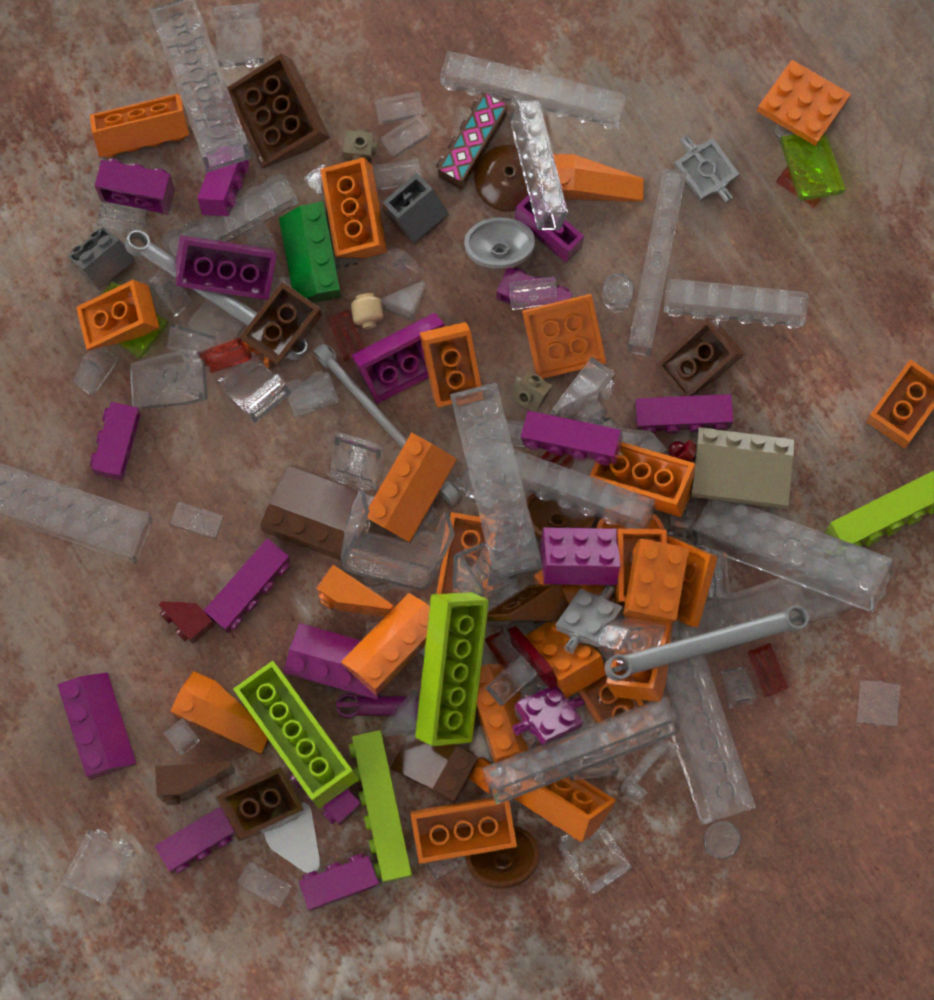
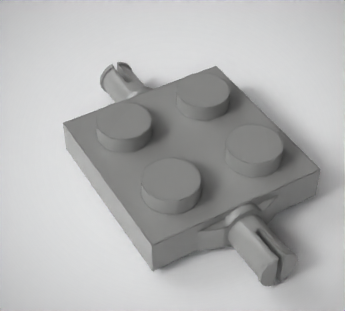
M688 135L685 138L683 137L680 142L687 149V153L677 160L674 166L700 202L710 195L717 193L720 194L725 203L731 201L734 197L726 187L739 177V173L713 138L704 144L695 146Z
M606 585L601 595H594L580 589L556 623V629L570 637V640L564 646L567 652L573 653L579 643L590 644L600 648L624 611L623 606L609 601L615 592L612 586Z

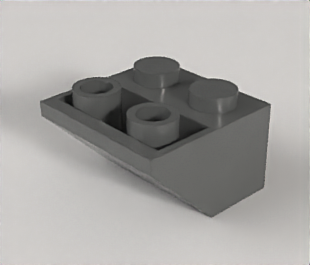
M418 173L414 174L382 202L383 212L413 244L418 242L449 215L433 188Z
M103 227L93 231L89 239L83 244L75 246L67 256L84 277L98 290L134 261V258L126 251L122 242Z

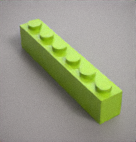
M381 730L352 736L353 743L349 744L351 758L356 757L358 767L354 768V773L359 779L357 782H362L363 791H359L361 805L367 806L368 815L364 816L366 829H372L373 839H370L369 843L371 853H377L379 863L374 864L377 879L382 878L384 884L411 878L412 873Z

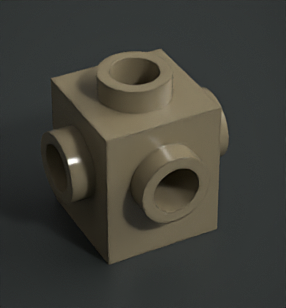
M364 129L356 131L345 130L344 161L364 157L369 163H372V155L376 156L378 142L374 141L373 133Z
M528 371L523 378L519 376L512 387L515 392L511 399L521 407L537 412L544 404L553 385L544 381L539 375Z

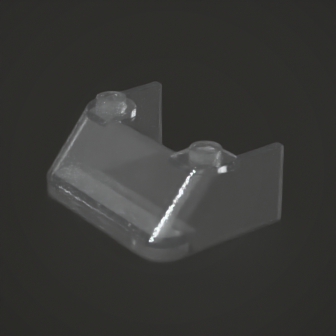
M359 490L345 523L340 558L342 568L348 573L415 590H425L430 587L455 536L449 513L444 512L435 532L430 530L418 531L413 536L411 543L368 532L370 528L369 508L365 492Z

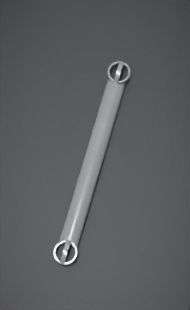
M134 230L128 234L125 241L127 252L134 256H143L176 278V259L151 243L149 236L145 232ZM131 239H139L145 246L141 248L136 247ZM193 289L247 326L258 314L230 294ZM305 339L298 344L302 351L295 352L292 350L287 356L288 359L299 360L304 356L307 349Z
M320 344L313 350V354L318 361L337 376L397 444L403 448L407 439L337 363L334 350L328 345ZM444 482L439 493L453 507L462 499L461 491L454 483Z
M794 605L784 612L628 655L616 654L607 660L605 673L611 680L621 681L631 674L785 631L796 632L806 627L809 622V614L802 606ZM792 610L797 611L800 614L797 617L789 619V613ZM802 620L801 626H794L792 624ZM614 659L621 660L624 663L623 665L611 668V662ZM626 669L625 674L622 676L614 674Z

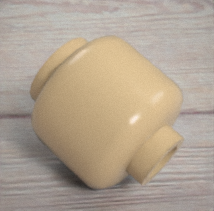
M373 293L358 295L356 300L351 303L353 321L356 325L362 326L363 329H373L377 327L376 323L382 321L381 300L374 297Z

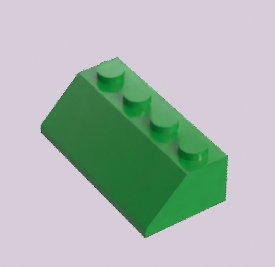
M323 201L298 206L279 217L292 289L312 303L341 298Z

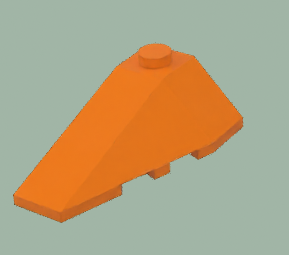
M551 154L550 199L643 202L644 178L575 154Z
M195 671L192 672L180 689L170 710L172 715L261 755L269 740L244 706L215 680Z

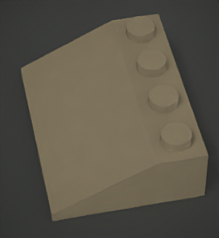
M699 427L696 441V457L694 459L696 467L691 497L788 509L794 456L793 439Z

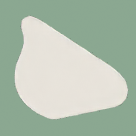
M301 803L304 810L296 820L277 829L265 832L264 835L269 847L274 852L302 871L309 873L319 869L320 859L311 808L308 804Z

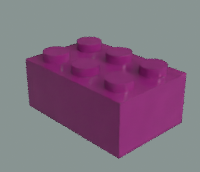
M115 159L101 160L94 185L101 202L169 215L175 192L170 173L161 168H154V170L146 169L144 166L135 163L126 165Z
M543 527L540 549L544 584L617 585L620 558L616 529Z

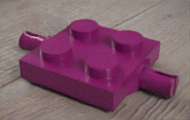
M557 686L552 689H544L526 697L515 705L523 722L514 725L513 732L519 735L525 731H530L542 745L581 728L584 723L575 711L576 708L584 705V699L578 696L569 701Z

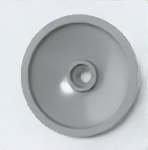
M502 217L490 218L475 224L467 232L464 245L467 255L475 263L491 269H507L521 264L531 256L535 248V237L531 229L518 220Z

